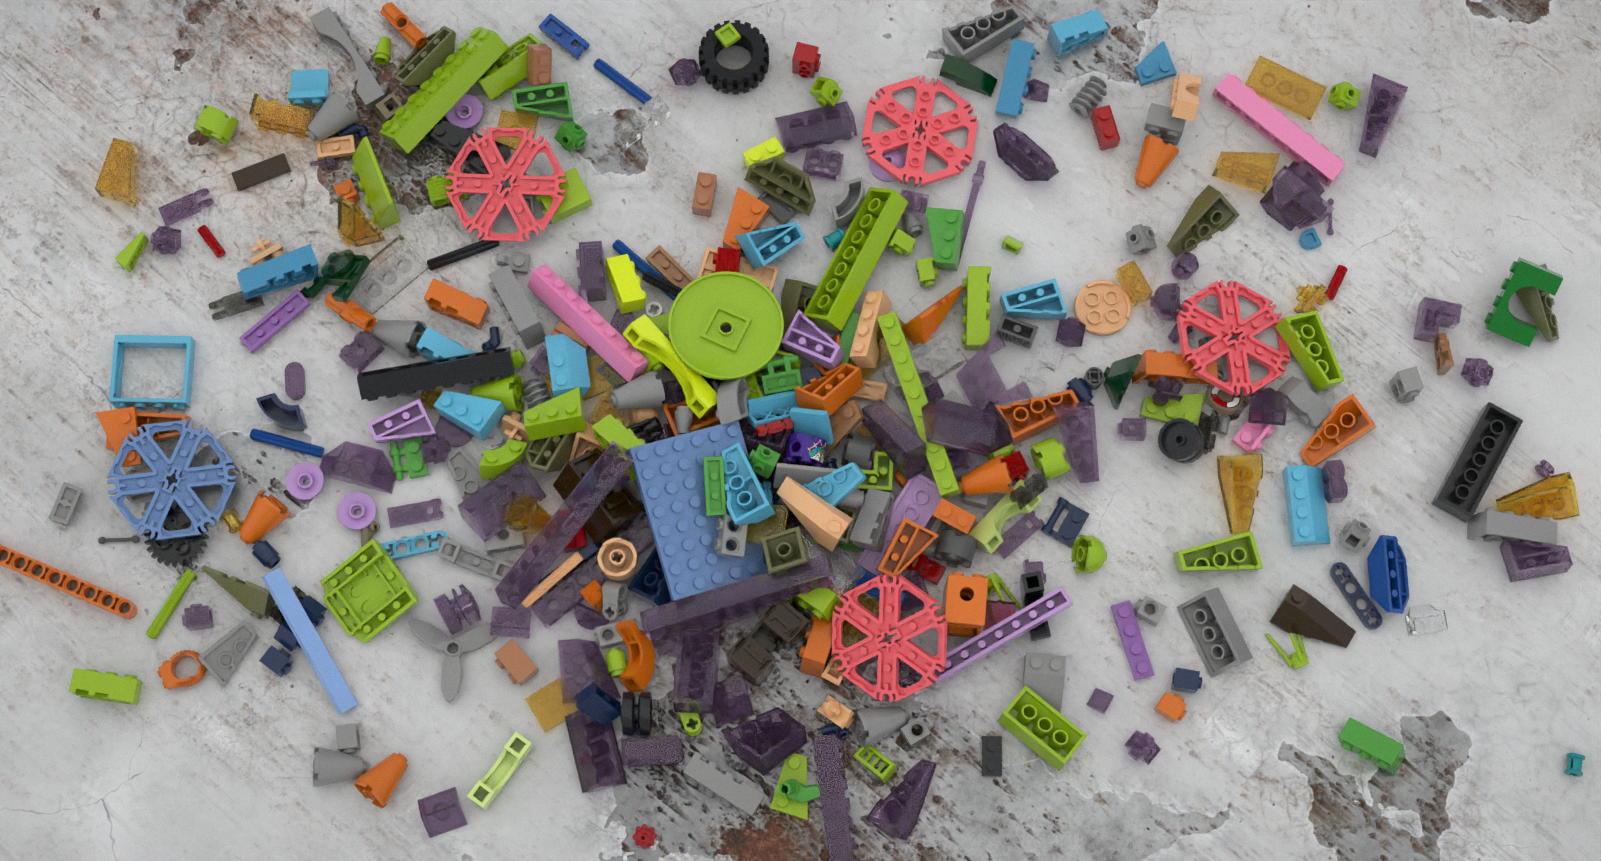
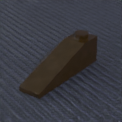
M1294 584L1287 591L1269 621L1287 633L1303 635L1309 639L1322 640L1325 643L1347 648L1356 633L1353 628L1311 594Z

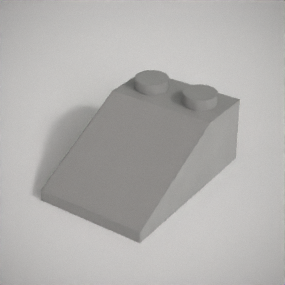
M1027 652L1024 658L1022 689L1026 685L1060 714L1066 656Z

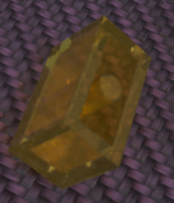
M1135 260L1117 269L1115 276L1123 290L1128 294L1133 307L1150 299L1153 291Z

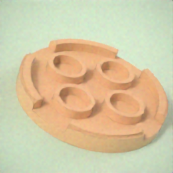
M1096 280L1088 283L1080 290L1075 299L1074 313L1080 326L1087 332L1098 336H1108L1119 332L1127 324L1131 314V301L1128 294L1121 287L1114 284V282Z

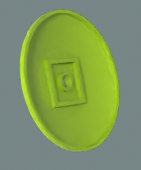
M730 271L706 274L689 283L677 295L668 318L670 342L680 360L694 372L718 380L744 378L762 369L778 351L784 331L783 313L774 294L757 279ZM728 325L731 327V331L724 333L721 331V327Z

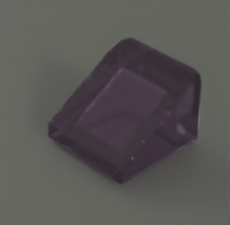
M1037 79L1028 81L1026 84L1028 89L1024 98L1047 102L1049 84Z
M1095 688L1086 705L1104 715L1114 695Z

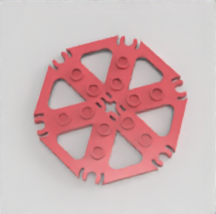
M919 76L882 87L879 91H876L875 95L879 99L876 100L871 97L870 101H868L861 141L863 142V147H871V149L866 150L868 159L901 184L903 177H905V185L908 184L910 179L914 180V187L918 186L919 180H921L920 187L960 175L964 171L961 163L969 165L970 161H972L978 120L976 121L977 116L971 117L968 115L973 112V107H971L970 103L938 79L936 86L934 85V78H932L931 83H925V76H922L920 83ZM913 87L916 90L913 113L893 99L892 94L896 91ZM941 92L957 104L955 110L932 117L936 93ZM879 112L898 128L879 134L873 133L871 127L874 113ZM920 124H922L921 128L923 132L920 134V137L918 139V131L916 130H918ZM966 127L968 129L967 145L963 149L956 147L942 136ZM908 146L905 166L903 168L895 167L882 156L883 153ZM926 149L947 164L948 167L931 174L924 171Z
M486 127L489 135L486 130L481 129L483 137L477 138V135L473 133V138L476 140L473 142L469 136L447 171V174H454V177L451 175L446 176L447 180H453V184L445 186V188L454 191L446 193L466 231L470 227L469 233L472 234L474 230L478 229L479 234L477 238L479 239L485 233L482 241L526 242L523 234L530 241V232L535 231L536 235L540 236L537 227L543 233L565 199L566 195L561 196L558 194L567 193L566 190L559 188L560 184L567 183V180L559 178L566 177L547 139L545 138L544 140L542 135L537 140L533 139L536 133L534 130L527 136L531 130L530 128ZM499 136L519 137L521 139L520 145L508 164L504 161L495 143ZM471 151H478L489 174H466L461 172V166ZM541 152L545 153L554 169L553 175H525L536 155ZM510 179L509 184L511 187H506L504 190L502 182H507ZM464 193L488 194L476 215L472 218L469 217L460 202V196ZM523 195L550 196L553 202L545 216L538 220L532 214ZM505 205L518 227L517 232L514 234L494 233L492 230L494 222Z
M1223 280L1219 283L1216 281L1186 299L1181 305V308L1185 309L1186 312L1180 310L1177 314L1176 320L1182 359L1185 356H1189L1185 359L1184 363L1192 362L1194 364L1190 369L1191 372L1196 369L1199 370L1193 375L1231 396L1233 394L1238 396L1240 389L1243 390L1244 396L1248 394L1250 396L1282 376L1287 369L1281 363L1287 365L1290 362V350L1275 327L1284 318L1278 320L1282 313L1275 314L1273 312L1276 304L1268 307L1273 301L1237 281L1233 282L1230 280L1227 283L1228 287L1224 285ZM1209 295L1215 296L1218 301L1220 318L1198 307L1197 303ZM1238 296H1242L1255 303L1259 308L1256 313L1241 321ZM1187 326H1192L1213 339L1193 350L1188 345L1186 328ZM1267 328H1273L1277 335L1278 350L1254 338V336ZM1240 334V335L1236 338V340L1234 339V340H1230V341L1228 342V340L1230 339L1231 336H1234V335L1236 336V335ZM1225 354L1229 374L1228 382H1223L1206 371V367ZM1247 357L1266 367L1268 375L1255 383L1251 382Z
M881 574L842 594L844 596L839 599L843 601L844 606L835 605L832 618V655L839 653V655L833 658V661L838 659L842 661V666L838 667V670L846 668V671L840 674L876 700L883 701L885 700V694H888L890 702H896L935 683L940 678L935 674V669L939 672L945 670L948 620L940 623L941 620L946 618V615H937L936 612L942 607L941 605L932 607V605L938 603L937 600L902 575H894L893 582H890L889 574ZM874 587L880 589L879 617L862 606L858 601L860 594ZM903 590H908L924 602V609L900 621L901 593ZM847 620L869 637L850 647L844 646L842 643L843 622ZM931 628H935L939 633L938 653L933 656L910 639ZM887 634H888V635L897 634L896 636H894V637L891 639V642H890V641L881 642L882 640H884V639L887 637ZM878 655L877 684L874 685L860 676L856 671V667L858 664ZM899 659L922 675V679L909 687H901L899 685Z

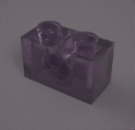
M364 330L354 337V341L350 345H345L338 356L358 376V373H361L385 349L369 331L366 332ZM359 348H365L362 354H356Z

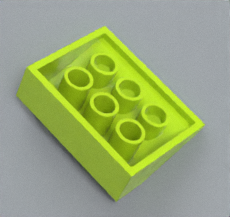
M363 137L352 156L354 164L351 167L355 176L359 175L360 181L357 182L361 192L365 191L367 195L364 200L367 208H372L371 219L374 225L378 224L381 230L401 222V219L368 137Z

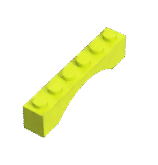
M645 314L630 323L623 332V335L635 348L654 356L671 370L683 389L687 406L696 416L701 419L717 406V393L700 374L694 372L680 360L671 342Z

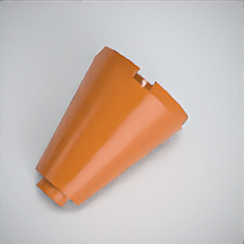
M1147 134L1143 141L1134 180L1137 181L1136 185L1144 189L1151 187L1178 155L1179 149L1170 143L1162 142L1163 139Z
M998 455L961 476L962 481H958L961 492H965L966 495L1013 492L1014 487H1009L1012 480L1007 464L1001 461L1004 455Z
M260 490L239 530V538L246 544L256 543L291 515L290 511L286 512L287 507L271 494L269 497L264 495L266 492L264 490Z
M401 753L391 754L354 781V786L366 799L370 798L373 800L372 804L383 809L408 767L406 763L408 761L407 758Z

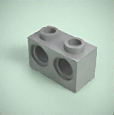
M1417 366L1398 371L1389 381L1397 403L1401 401L1404 403L1414 401L1415 397L1420 395L1419 393L1424 388Z
M731 515L721 516L716 525L718 530V538H716L714 543L716 556L734 559L744 557L748 524L736 525ZM729 522L733 523L734 531L728 528ZM727 541L732 544L731 551L726 548Z

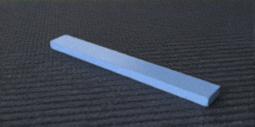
M279 567L261 577L339 715L356 706L358 703L281 568Z

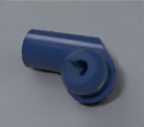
M354 123L340 130L342 136L359 134V137L363 139V137L369 136V129L364 125Z
M499 327L489 328L490 339L485 343L483 342L481 346L483 351L494 350L500 345Z
M830 723L820 728L823 737L833 733L842 739H846L850 734L849 728L844 727L842 729L835 723Z

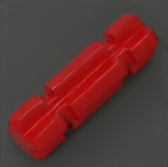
M206 225L199 227L197 231L215 256L221 258L225 255L224 249Z
M1339 265L1324 294L1326 299L1333 300L1348 270L1345 266Z
M786 418L782 422L778 420L766 423V426L764 424L756 426V433L759 437L766 436V433L770 435L782 432L783 429L785 431L793 428V421L791 418Z

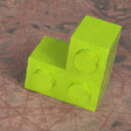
M875 451L873 470L861 469L867 478L856 488L859 491H864V494L867 493L869 488L892 493L894 453Z

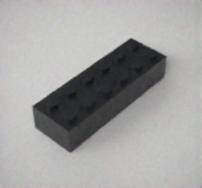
M1488 402L1479 413L1431 504L1465 523L1469 521L1474 515L1523 420Z

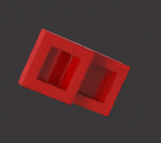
M920 553L906 569L938 585L946 567Z

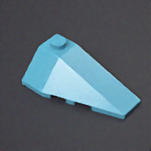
M738 442L723 450L725 491L727 493L726 503L736 525L759 523L776 514L740 443Z

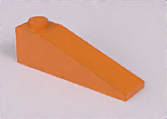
M962 285L952 290L902 326L903 331L913 345L920 342L923 345L932 339L930 335L937 331L962 292Z
M1352 393L1336 404L1316 433L1300 451V455L1308 466L1315 467L1377 426Z

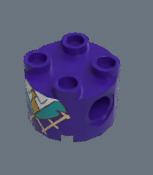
M793 433L789 437L785 462L823 468L827 441L817 436L810 438L809 434Z

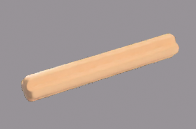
M575 552L521 600L522 605L525 608L530 607L583 560L582 555L579 552Z

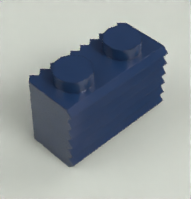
M595 682L576 695L577 709L582 713H587L594 723H600L606 727L612 720L621 715L620 701L612 697L606 690L604 691Z

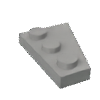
M243 620L201 654L198 659L224 688L257 634Z

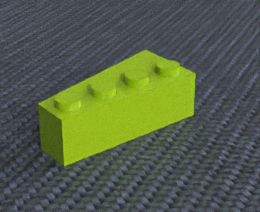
M1252 531L1173 553L1179 572L1263 569Z

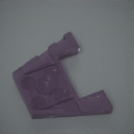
M998 331L991 335L990 339L981 346L980 350L956 374L974 409L1033 397L1025 381L1007 390L989 356L1006 347Z

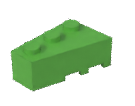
M1352 718L1348 719L1338 737L1341 747L1348 751H1354L1363 759L1372 762L1395 776L1406 756L1403 744Z

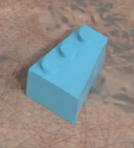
M1099 10L1088 11L1085 14L1051 24L1047 40L1056 56L1059 57L1106 36L1108 27Z
M797 222L735 235L753 268L765 266L805 239Z
M1055 278L1002 293L999 301L1004 315L1012 318L1065 320L1067 310Z
M429 327L426 328L416 345L421 357L429 361L476 353L474 350L465 349L460 343L446 338Z
M446 390L443 391L433 405L438 415L483 441L486 440L506 412L502 401Z

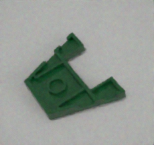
M344 254L327 268L329 271L323 277H316L313 280L315 284L309 289L304 287L300 292L304 297L314 298L325 285L339 286L331 296L337 302H346L371 261L364 255Z

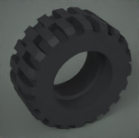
M730 20L724 21L723 25H720V23L714 25V30L709 29L706 32V37L702 38L698 51L699 66L702 76H705V81L708 84L712 83L715 90L722 89V93L728 94L730 91L733 92V95H738L739 91H743V93L749 92L750 87L755 89L758 86V81L762 82L764 80L765 74L769 69L768 43H766V38L763 34H760L758 28H751V24L748 22L741 24L740 20H735V23L731 24L740 34L741 39L731 46H741L748 50L751 54V60L746 66L739 69L723 67L718 63L717 55L725 47L715 36V32L730 22Z

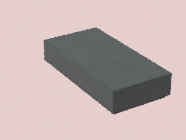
M764 192L757 198L770 206V214L781 225L786 224L796 215V211L790 205L767 192Z

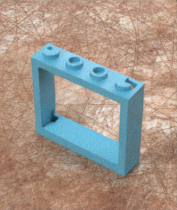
M115 335L109 402L118 409L132 406L136 407V409L153 407L154 409L164 410L165 407H172L175 410H184V407H190L196 341L192 336ZM125 348L186 349L182 399L121 398Z

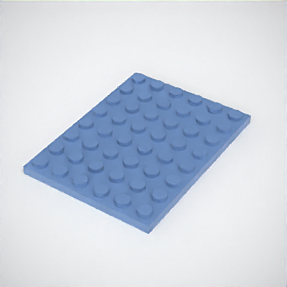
M738 420L628 449L672 601L769 573L767 565L763 563L764 548L761 539L767 536L769 524L767 519L759 523L748 524L744 557L734 559L716 556V550L714 549L715 540L718 538L716 525L721 516L706 517L703 457L722 456L723 450L738 442L747 458L749 457ZM726 503V514L730 515ZM729 522L728 528L731 531H734V525ZM727 541L726 548L731 551L732 544Z

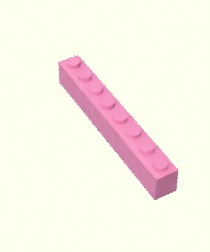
M1228 73L1215 88L1212 96L1329 187L1344 169L1346 164L1339 156H1334L1325 145L1315 141L1310 133H1305L1301 130L1296 122L1287 119L1282 111L1273 108L1268 100L1259 97L1254 89L1245 86L1237 76Z
M547 264L532 271L527 287L627 382L644 374L649 361Z

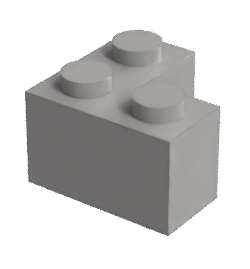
M1151 103L1144 130L1153 135L1161 134L1160 139H1163L1162 142L1166 144L1178 145L1186 120L1172 117V109H1169L1170 107Z

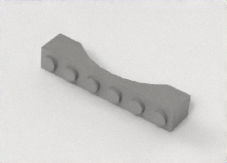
M327 7L310 17V20L322 40L339 46L354 61L357 70L356 91L367 111L370 112L375 104L386 97L385 94L388 92L383 84L379 85L377 83L378 77L375 71L368 69L367 65L369 63L364 55L360 56L358 53L360 49L355 40L351 41L349 39L350 33L345 25L343 27L340 25L341 19L337 12H332Z

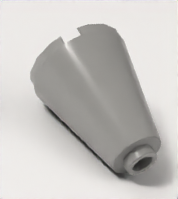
M333 92L307 126V135L313 141L317 140L320 142L359 120V117L354 109H350L349 103L340 94Z
M378 320L371 332L375 339L414 359L415 355H420L416 345L427 327L422 321Z
M654 370L648 371L613 390L611 396H609L611 406L617 410L664 407L665 404H662V401L665 400V392L661 379L657 380L655 377L657 372Z
M900 706L856 708L852 710L854 712L852 717L856 722L853 730L859 744L863 745V748L906 725V721H908L907 711Z
M314 747L313 787L357 779L366 772L367 762H363L362 757L322 747Z

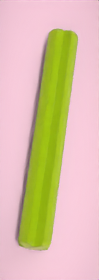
M187 569L147 630L146 635L152 639L157 638L194 580L196 574L193 571Z

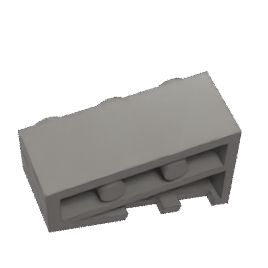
M869 488L864 495L863 505L849 540L860 549L881 553L896 497L890 492Z

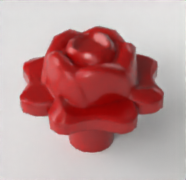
M646 824L636 827L635 834L632 836L636 840L635 845L642 846L644 849L648 845L653 846L654 840L657 837V834L653 833L654 828L648 827Z

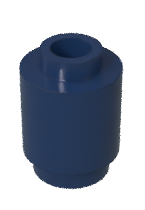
M1075 377L1067 383L1068 387L1066 390H1073L1081 406H1084L1094 398L1091 389L1082 378L1077 379Z
M260 540L252 547V554L264 567L272 569L281 560L279 553L267 540L263 542Z

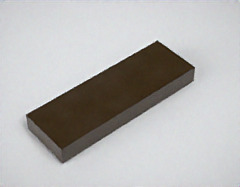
M282 153L231 174L237 190L241 191L291 172V168L285 154Z

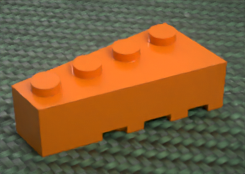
M1152 349L1146 350L1141 354L1142 357L1132 377V384H1139L1140 380H1148V384H1156V382L1167 380L1168 384L1181 383L1182 380H1185V384H1210L1193 375L1199 370L1196 369L1191 372L1190 369L1194 364L1192 362L1184 363L1185 359L1189 356H1185L1182 359V354H1174V351L1158 353ZM1216 360L1206 367V371L1218 379Z
M137 412L138 427H141L144 433L146 432L142 426L144 424L188 420L186 428H188L189 422L192 417L184 414ZM177 430L156 432L153 435V439L156 443L179 439L181 434ZM107 437V438H106V449H107V450H110V451H114V450H113V447H112V445H111V443H110V441H109V439H108V437Z
M833 591L839 598L844 596L842 595L843 593ZM812 614L810 622L813 623L812 629H807L805 639L808 641L806 646L802 645L799 654L802 657L799 672L822 679L821 676L824 672L825 663L828 661L831 650L833 616L827 621L824 618L818 619Z

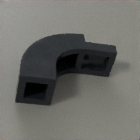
M1040 571L1021 574L1020 576L1021 599L1023 608L1043 597L1045 589ZM1048 621L1029 631L1031 641L1051 637Z

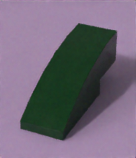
M946 54L940 69L939 76L956 81V85L990 97L992 96L997 79L980 68Z

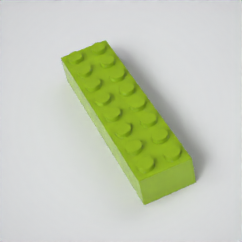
M482 27L475 28L470 33L468 39L458 45V49L445 59V63L434 70L430 79L424 81L420 89L408 98V102L396 110L392 119L383 124L379 133L393 148L408 154L509 47L495 31Z
M869 188L803 313L817 327L842 331L908 204V201L896 190Z

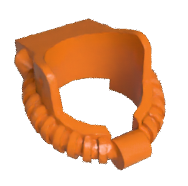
M183 650L174 654L170 661H163L162 665L158 667L159 671L157 673L160 678H163L164 682L162 684L164 688L171 690L180 686L189 687L197 684V682L199 683V680H202L204 673H206V667L198 659L200 654L190 650ZM186 657H193L199 661L200 666L195 676H190L186 679H179L177 677L175 668L180 660Z

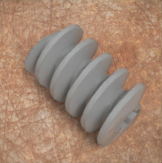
M1091 76L1089 81L1085 83V86L1081 88V92H1078L1076 97L1072 99V103H1069L1071 109L1081 116L1089 117L1087 111L1093 112L1092 106H1098L1096 100L1102 101L1101 95H1107L1105 82L1096 76Z
M531 379L522 384L524 395L527 396L526 401L529 403V409L546 402L550 398V395H544L548 388H542L546 381Z

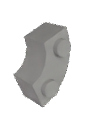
M862 177L845 181L842 196L837 201L831 203L836 228H841L850 223L857 213L865 195Z
M1292 376L1276 391L1280 396L1279 401L1298 415L1300 421L1305 425L1310 424L1317 427L1331 413L1325 400L1315 394L1301 379Z
M745 377L726 380L717 388L716 417L721 425L749 415L747 398L750 390Z

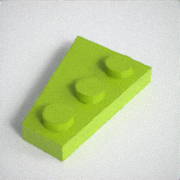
M1205 393L1144 397L1140 417L1167 423L1172 419L1182 418L1198 425Z
M788 751L770 809L808 821V801L804 803L781 795L778 790L780 784H783L788 779H795L803 785H807V757Z

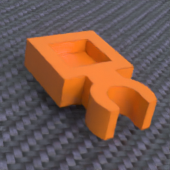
M594 579L579 592L591 607L594 606L599 613H603L601 610L603 605L602 587Z

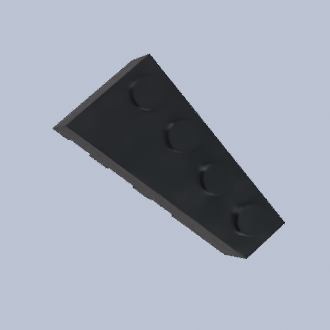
M440 120L427 133L432 143L455 159L469 136L473 142L476 141L473 138L474 132ZM475 133L477 135V138L483 137L482 135ZM495 141L504 161H506L511 155L509 146ZM471 151L463 165L476 174H489L478 151Z

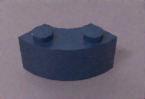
M275 393L256 398L262 411L276 425L290 430L308 428L303 410L299 405L284 404Z
M308 595L300 603L315 628L320 626L325 620L324 614L327 608ZM284 620L280 624L274 639L292 652L297 647L301 648L288 623Z

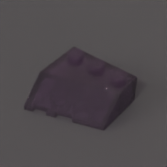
M582 639L558 640L557 653L562 703L576 702V695L593 682L603 688L604 691L606 690L615 699L621 698L595 641Z
M779 707L757 715L756 719L747 723L742 721L738 723L737 727L730 730L728 727L721 730L735 754L763 776L807 743L805 726Z

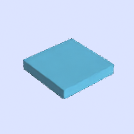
M795 407L790 409L794 433L809 434L810 438L817 436L826 440L827 445L833 444L834 438L828 411Z

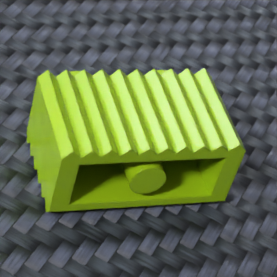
M432 176L430 180L426 181L430 202L433 207L451 202L446 192H453L454 190H447L445 186H451L453 180H447L446 176ZM468 193L462 194L460 196V201L468 199Z

